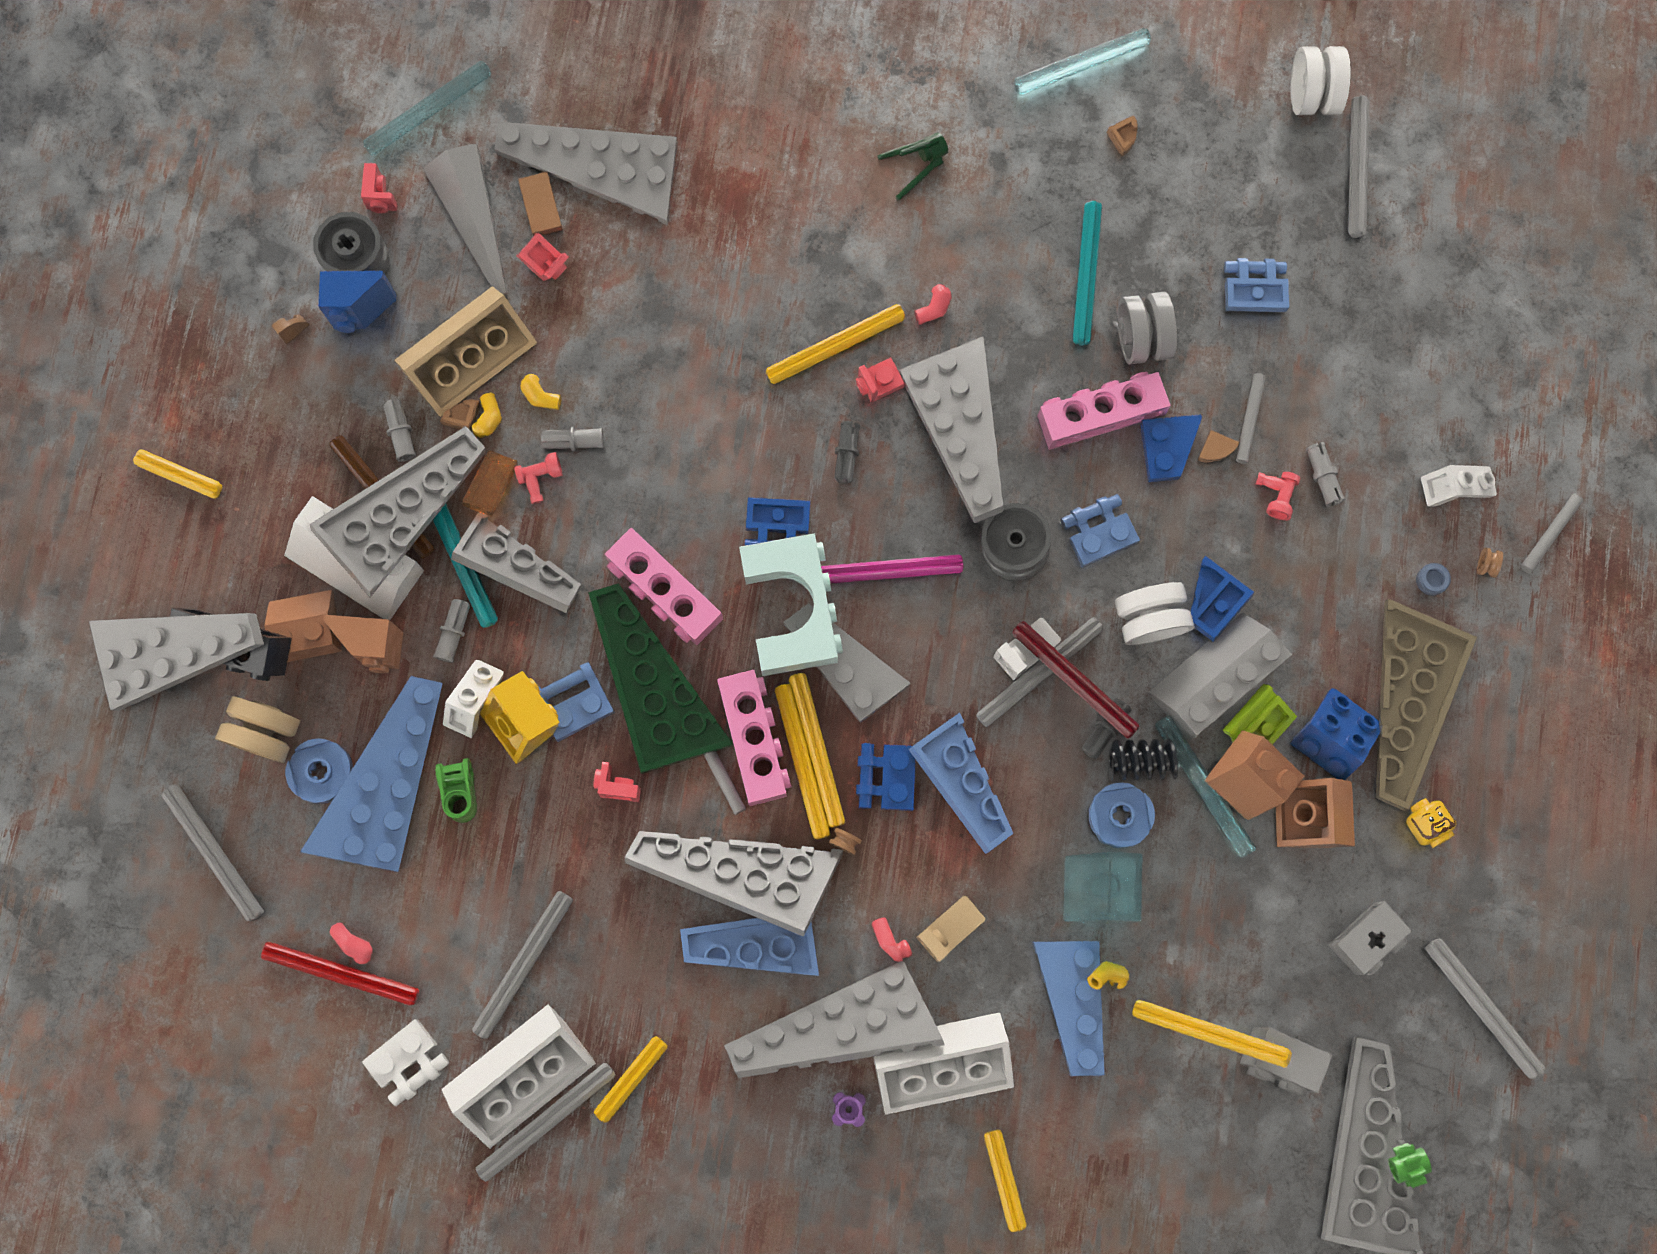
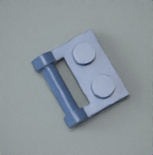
M589 662L580 665L581 669L542 689L540 686L538 687L541 697L546 704H549L548 699L585 680L590 685V688L553 706L560 722L553 734L557 742L615 713Z

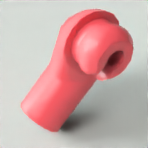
M879 918L872 922L871 925L879 946L894 961L900 962L904 958L911 957L912 951L908 941L902 940L896 944L886 918Z

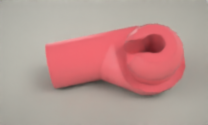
M942 284L933 287L930 305L914 311L919 325L946 314L951 301V291L949 288Z
M339 922L331 927L330 935L347 956L353 957L354 961L358 964H366L371 960L373 949L368 941L351 934L343 923Z

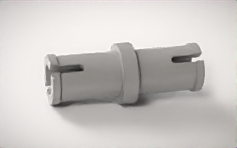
M1320 442L1319 445L1315 443L1308 446L1305 451L1314 470L1312 475L1314 482H1318L1325 505L1330 507L1331 505H1338L1346 499L1336 477L1338 475L1337 468L1331 464L1325 443Z

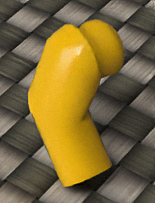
M535 374L526 375L521 381L520 387L529 403L535 407L559 410L561 395L544 392L540 386L538 376Z
M486 393L480 396L484 412L477 419V422L472 425V432L478 438L490 436L501 423L502 416L494 393Z
M1104 961L1088 976L1087 982L1093 989L1098 990L1109 980L1112 987L1117 983V989H1122L1127 985L1130 976L1124 966Z

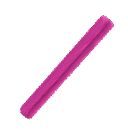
M961 555L827 565L821 566L822 573L828 572L831 584L961 573L964 569V563Z

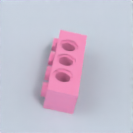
M1141 372L1132 376L1131 380L1119 383L1118 380H1114L1102 385V389L1090 392V389H1083L1074 393L1071 398L1061 400V398L1057 397L1044 402L1043 406L1040 407L1037 417L1048 449H1054L1135 425L1145 419L1165 416L1171 405L1159 372L1153 374ZM1133 395L1138 399L1139 403L1130 404L1125 400L1124 396ZM1098 403L1105 404L1110 412L1101 413L1096 409L1095 405ZM1075 412L1081 420L1072 422L1066 417V413Z
M630 528L605 553L609 562L606 567L618 579L624 576L631 583L628 588L641 601L646 597L654 605L651 610L663 622L669 619L676 626L673 631L685 643L691 640L697 646L723 620L722 613L633 528ZM637 562L648 564L646 571L641 574H635L631 569ZM659 583H667L670 585V590L665 595H656L654 593L655 586ZM682 604H689L693 607V611L689 616L680 617L676 614L677 608Z
M753 669L718 678L717 681L749 806L787 797L785 789L790 788L791 783L787 768L780 770L777 759L782 757L783 753L779 738L772 739L769 727L775 726L771 707L764 708L761 696L767 695L763 676L757 678ZM745 699H751L756 703V709L750 714H744L738 709L739 704ZM752 730H760L764 734L763 741L758 745H752L746 740L747 734ZM761 760L769 761L772 764V770L766 776H759L754 772L755 764Z

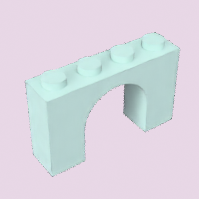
M814 533L740 546L746 584L781 578L791 579L802 584L809 591L814 602L810 619L799 630L789 634L756 639L762 676L838 663L837 654L843 653L840 634H833L832 623L837 622L834 603L828 604L826 592L831 591V584L828 572L822 573L820 564L821 561H826L823 542L816 543Z

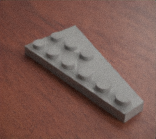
M498 122L495 152L497 155L525 167H533L547 172L548 176L554 179L560 178L570 182L576 188L612 203L618 202L628 206L634 212L641 215L645 213L657 218L658 222L668 225L677 137Z
M983 336L899 370L905 383V388L974 523L1003 512L1002 489Z
M465 426L310 524V529L368 597L371 598L485 455V446Z
M252 613L89 621L110 710L114 711L125 709L264 645L257 615Z
M639 831L625 856V863L804 937L842 858L843 850L831 849V852L814 850V847L802 846L801 849L785 848L775 843L729 839V842L712 841L710 837L688 839L680 838L678 834Z
M900 961L724 1046L738 1078L778 1072L780 1068L797 1065L799 1068L812 1067L811 1063L828 1061L830 1064L880 1056L885 1051L902 1049L905 1052L915 1050L916 1046L932 1044L933 1047L943 1046L945 1043L904 961Z
M1353 1037L1321 1239L1383 1254H1423V1250L1420 1249L1418 1231H1420L1418 1218L1415 1217L1412 1195H1414L1413 1188L1411 1186L1407 1187L1405 1182L1397 1183L1388 1164V1159L1396 1156L1393 1148L1405 1144L1400 1125L1402 1121L1401 1112L1397 1106L1395 1094L1396 1081L1390 1044Z

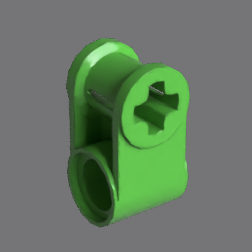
M465 758L461 763L445 766L442 763L436 764V778L440 789L443 811L456 822L466 823L471 821L477 813V803L474 790V773L470 759ZM459 799H466V809L462 813L454 814V803Z

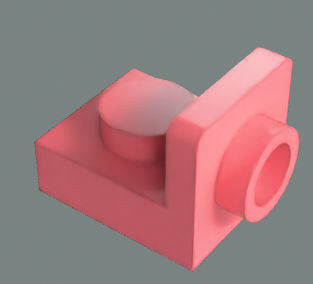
M364 163L361 198L367 210L381 214L388 211H397V202L393 194L386 192L385 175H381L376 163Z
M892 358L886 359L867 369L865 365L858 367V378L855 379L856 384L863 396L868 395L871 403L905 387V383Z
M602 762L601 770L596 769L593 787L598 789V795L601 798L639 802L641 789L638 785H633L634 780L615 777L614 782H610L612 766L609 762Z

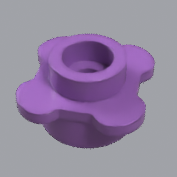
M842 1092L836 1093L833 1097L835 1104V1114L832 1116L833 1123L837 1126H842L844 1123L853 1124L855 1127L862 1126L865 1122V1117L862 1115V1107L866 1102L865 1097L860 1093H856L854 1096H847ZM848 1106L852 1108L850 1113L846 1112V1107Z

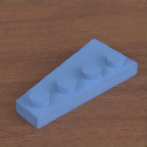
M958 713L913 745L909 751L983 852L987 854L1010 837L1013 831L997 795L992 793L987 781L989 779L984 767L981 768L974 752L976 750L971 737L968 738L962 725L964 720L961 714Z
M759 918L680 929L685 963L819 976L812 922H810L804 937Z
M1099 941L1033 942L1069 1075L1105 1076L1101 988L1098 990L1093 989L1087 982L1088 976L1100 965Z

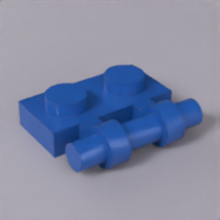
M748 497L746 531H758V540L745 539V546L773 541L768 540V532L786 533V538L796 537V534H809L810 501Z
M861 744V756H858L857 766L860 767V784L856 785V795L859 796V808L871 809L872 797H881V810L913 811L915 758L909 751L912 746L884 744L883 757H875L874 744ZM873 768H883L882 786L873 785Z

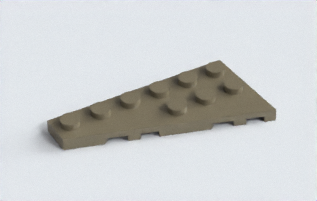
M1387 599L1384 604L1379 710L1380 734L1378 735L1375 798L1403 811H1408L1412 805L1477 637L1391 599Z

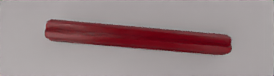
M1022 621L1013 629L1012 634L1125 738L1129 739L1137 732L1140 727L1139 724L1030 625Z

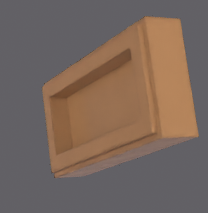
M543 172L518 179L533 236L536 233L546 235L563 230L548 173Z

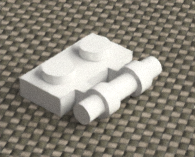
M414 1019L364 1059L362 1063L381 1088H385L394 1081L397 1089L388 1098L394 1106H397L405 1099L409 1101L417 1094L416 1090L429 1079L434 1081L440 1076V1071L449 1064V1061L442 1053L431 1060L427 1053L437 1044L418 1019ZM418 1062L421 1070L410 1079H407L403 1072Z

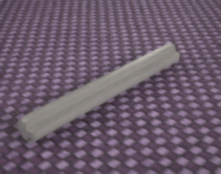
M1363 95L1354 97L1351 101L1348 234L1352 238L1364 237L1367 232L1369 99Z
M1093 617L1055 649L1069 660L1098 636L1104 628ZM1040 660L983 707L976 715L982 725L988 727L1050 676L1053 671Z
M176 785L165 789L162 792L163 799L247 921L256 920L263 914L262 907L185 794Z
M558 891L473 1026L472 1031L477 1036L483 1039L489 1038L567 912L573 899L564 892Z
M1436 938L1428 943L1425 947L1428 954L1528 1078L1534 1079L1542 1074L1545 1070L1543 1064L1444 941Z
M607 1063L601 1064L480 1163L475 1169L479 1177L486 1182L499 1173L615 1077L613 1069Z

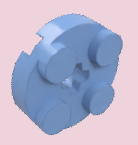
M320 738L308 740L294 750L295 753L292 755L291 760L287 762L285 769L287 784L293 793L305 801L315 804L332 802L353 769L351 758L337 743ZM321 763L323 767H327V772L322 779L312 776V771L316 770V764Z
M1114 783L1106 786L1093 797L1088 813L1089 823L1093 833L1101 843L1115 848H1128L1140 843L1149 834L1155 821L1154 806L1150 798L1140 789L1135 788L1136 786L1130 783ZM1117 807H1122L1124 812L1130 813V817L1125 819V824H1120L1119 820H1114L1113 814L1117 812Z

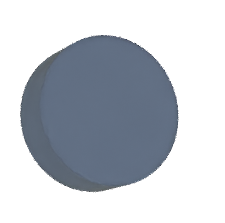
M1438 563L1427 564L1419 570L1416 576L1418 588L1429 596L1441 594L1449 587L1451 582V576L1447 568Z

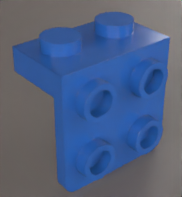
M1332 688L1325 695L1312 719L1294 736L1290 744L1335 778L1346 780L1364 763L1380 734L1379 721L1351 701L1346 695Z

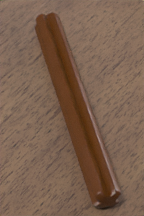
M338 435L330 441L329 446L364 489L379 481L342 435ZM423 533L411 546L422 559L428 557L435 550Z

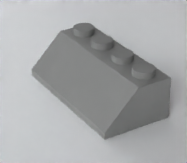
M1241 613L1229 623L1214 642L1209 640L1153 687L1148 694L1190 741L1287 660L1292 653L1270 629Z

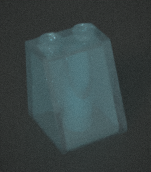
M1101 852L1065 856L1063 921L1124 925L1141 921L1142 853Z

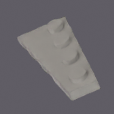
M479 510L454 549L451 560L567 613L579 592L581 584L551 561L545 562L535 555L536 550L526 543L522 545L510 536L511 532L502 525L497 527L488 520L489 516Z
M808 603L783 622L784 626L790 633L799 630L810 619L814 607ZM832 623L833 634H840L843 653L837 654L838 663L817 666V668L861 723L909 687L911 683L840 627Z

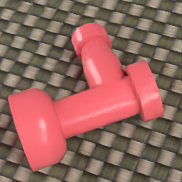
M556 452L548 454L545 457V462L523 468L521 465L514 467L518 483L520 485L526 483L531 496V504L544 501L542 494H540L538 476L548 473L553 478L563 476Z
M1259 472L1256 480L1257 485H1264L1270 489L1280 491L1277 500L1270 502L1266 513L1269 516L1279 520L1291 519L1293 508L1289 502L1294 487L1299 485L1301 479L1299 475L1292 472H1283L1281 478L1265 476L1264 473Z

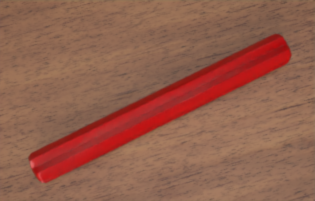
M266 942L261 952V958L407 1005H414L419 996L418 988L272 942Z

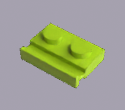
M1263 684L1222 731L1230 736L1232 742L1235 741L1243 730L1263 736L1273 745L1297 716L1283 699L1274 693L1270 685Z

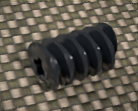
M1144 739L1139 740L1137 746H1135L1132 740H1126L1124 747L1119 740H1114L1108 756L1109 777L1113 781L1115 772L1119 771L1122 781H1125L1128 772L1132 771L1135 780H1139L1141 771H1145L1147 779L1152 780L1154 771H1158L1160 779L1164 780L1167 771H1171L1173 779L1176 780L1178 777V756L1172 740L1165 739L1162 746L1157 739L1151 740L1149 746Z

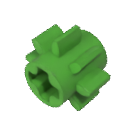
M1408 1143L1394 1147L1393 1151L1396 1156L1389 1158L1388 1164L1396 1182H1405L1406 1186H1411V1188L1426 1184L1427 1180L1424 1175L1431 1173L1432 1167L1423 1148L1415 1149L1413 1144L1409 1145Z

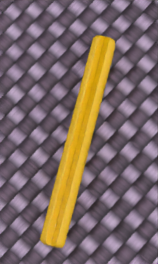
M895 304L768 367L766 375L772 384H777L904 321V311L899 304Z
M805 673L794 674L790 676L789 684L794 694L828 827H839L845 823L807 676Z
M783 684L775 688L776 698L814 839H822L830 835L826 815L792 687L790 684Z
M1142 1000L1135 1002L1132 1011L1133 1016L1137 1019L1284 1068L1289 1065L1292 1057V1052L1288 1048Z

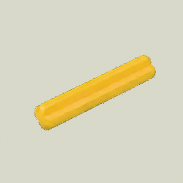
M143 449L138 450L133 458V463L138 467L213 499L218 498L222 491V484L218 481Z
M655 1036L650 1040L596 1107L594 1115L604 1123L610 1121L666 1051L668 1046L662 1039Z
M1000 1130L989 1131L984 1134V1139L1007 1226L1011 1232H1018L1025 1229L1027 1225L1003 1135Z

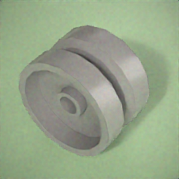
M1166 291L1148 293L1144 302L1139 295L1120 298L1118 303V331L1121 349L1127 364L1145 363L1150 354L1157 361L1174 358L1177 348L1176 318L1170 296Z

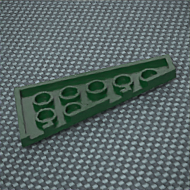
M619 583L588 592L641 773H648L734 746Z

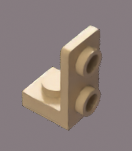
M963 896L916 938L934 960L940 962L953 948L985 921V917L967 896Z

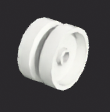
M1329 46L1321 53L1318 47L1298 48L1291 74V103L1294 113L1296 115H1313L1319 108L1323 115L1342 114L1346 106L1350 87V58L1347 49L1344 46Z
M1172 582L1149 586L1126 593L1115 600L1118 616L1130 620L1122 627L1125 644L1141 645L1162 641L1185 634L1195 627L1191 612L1186 609H1177L1188 600L1184 584Z

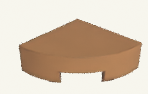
M1134 115L1108 127L1107 130L1108 136L1121 157L1130 151L1137 137L1138 124Z
M293 315V319L288 321L281 318L272 324L271 327L286 344L310 325L301 315Z
M464 400L462 403L446 410L440 420L441 424L457 429H462L466 426L472 432V425L475 423L480 407L479 400Z
M1211 430L1198 457V461L1211 463L1230 456L1240 442Z

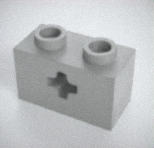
M1385 901L1375 902L1328 946L1355 975H1365L1367 973L1370 976L1383 966L1384 962L1381 960L1389 952L1392 954L1398 952L1406 945L1407 940L1405 937L1412 930ZM1368 935L1376 936V938L1373 941L1375 946L1370 947L1368 945V943L1371 941Z

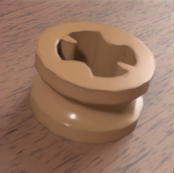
M1485 547L1478 559L1477 574L1484 575L1488 573L1489 577L1496 578L1502 566L1503 552L1500 550L1492 552L1490 548Z
M836 828L834 831L836 837L830 839L829 843L844 852L855 855V846L860 844L862 840L844 830Z

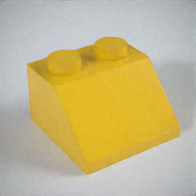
M523 671L490 689L480 712L482 718L516 764L524 760L551 737L560 723L554 707L546 704L540 695V690L535 681L531 678L528 679Z

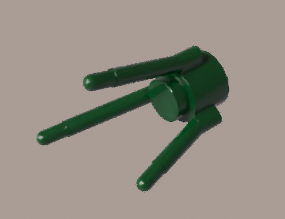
M936 132L917 142L878 155V159L883 160L896 155L905 156L918 151L919 156L924 162L928 160L931 162L896 195V200H901L934 168L944 163L942 156L948 154L949 150L941 133Z

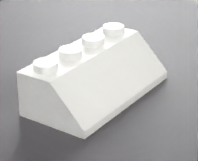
M312 496L293 523L284 556L379 617L390 620L424 570L416 561L404 555L371 598H369L311 531L310 524L333 510Z
M548 1004L441 1090L453 1115L490 1149L596 1063L566 1022Z
M1000 1013L938 1025L937 1028L945 1043L943 1046L933 1047L932 1044L916 1046L915 1050L903 1052L902 1049L882 1052L880 1056H874L873 1059L885 1115L1013 1088L1014 1080L1009 1041Z

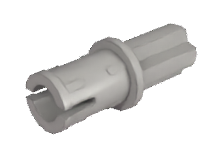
M399 399L388 400L383 407L389 426L387 435L392 438L396 460L399 462L412 460L416 457L410 436L412 427L407 424L402 402Z
M571 427L570 430H544L541 433V445L544 449L571 448L572 451H576V448H603V429L575 430V427Z
M460 599L452 601L445 624L440 626L442 633L433 655L434 658L453 663L460 637L465 635L462 630L470 609L468 602Z

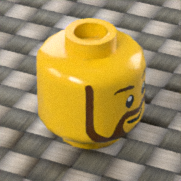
M1425 798L1410 807L1412 814L1408 816L1406 825L1420 845H1430L1433 849L1455 836L1453 830L1456 828L1457 823L1442 801L1437 800L1429 803Z

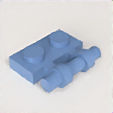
M1247 258L1225 261L1224 273H1235L1237 278H1227L1225 281L1226 311L1287 312L1289 309L1288 279H1276V274H1286L1287 262H1275V259L1267 258L1263 262L1248 261ZM1249 274H1263L1264 278H1249Z
M1118 494L1109 498L1103 496L1096 499L1095 504L1083 509L1081 507L1070 511V515L1060 519L1065 530L1076 526L1079 532L1071 536L1069 542L1082 568L1138 544L1140 541L1128 514L1124 513L1115 517L1112 509L1122 505ZM1101 515L1104 523L1090 528L1087 520Z

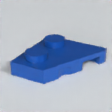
M1201 415L1145 419L1141 421L1148 482L1180 479L1202 420Z
M1206 556L1202 559L1191 615L1194 628L1214 642L1253 597L1254 591Z

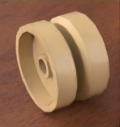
M232 696L226 713L229 717L243 722V726L228 722L220 724L215 740L258 756L284 763L290 747L287 743L273 738V733L285 737L295 736L300 720L282 713V710L270 705Z

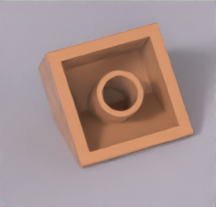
M332 590L269 602L264 628L265 630L292 638L287 662L342 652L340 640L324 622V615L337 616Z
M324 615L326 625L350 654L361 662L362 666L369 667L370 672L389 673V669H399L403 631L389 619Z
M1242 730L1204 781L1244 819L1250 820L1286 802L1304 778V775L1265 737Z
M1335 778L1302 780L1286 802L1276 806L1277 847H1355L1352 782Z

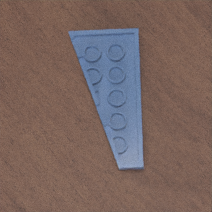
M414 676L409 678L300 853L395 872L399 871L443 683Z

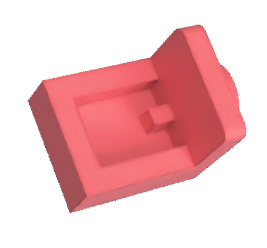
M536 233L516 255L542 281L549 280L551 277L556 280L567 268L564 262L569 258L566 253L561 254L539 233Z

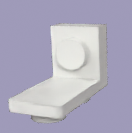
M1449 465L1421 477L1427 507H1436L1459 497L1491 498L1497 495L1495 477L1489 466Z
M1039 618L1031 625L1053 647L1061 642V638L1043 618ZM1016 638L1009 644L1007 642L996 650L993 656L1013 681L1039 661Z
M475 660L445 702L443 726L472 738L478 729L480 710L486 701L489 691L499 684L504 672L480 660Z

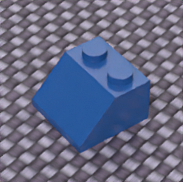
M320 271L318 307L333 328L340 332L351 333L355 329H366L397 299V294L383 271Z

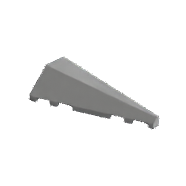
M477 144L446 149L424 167L425 174L490 286H493L508 298L494 218L490 208L481 154Z

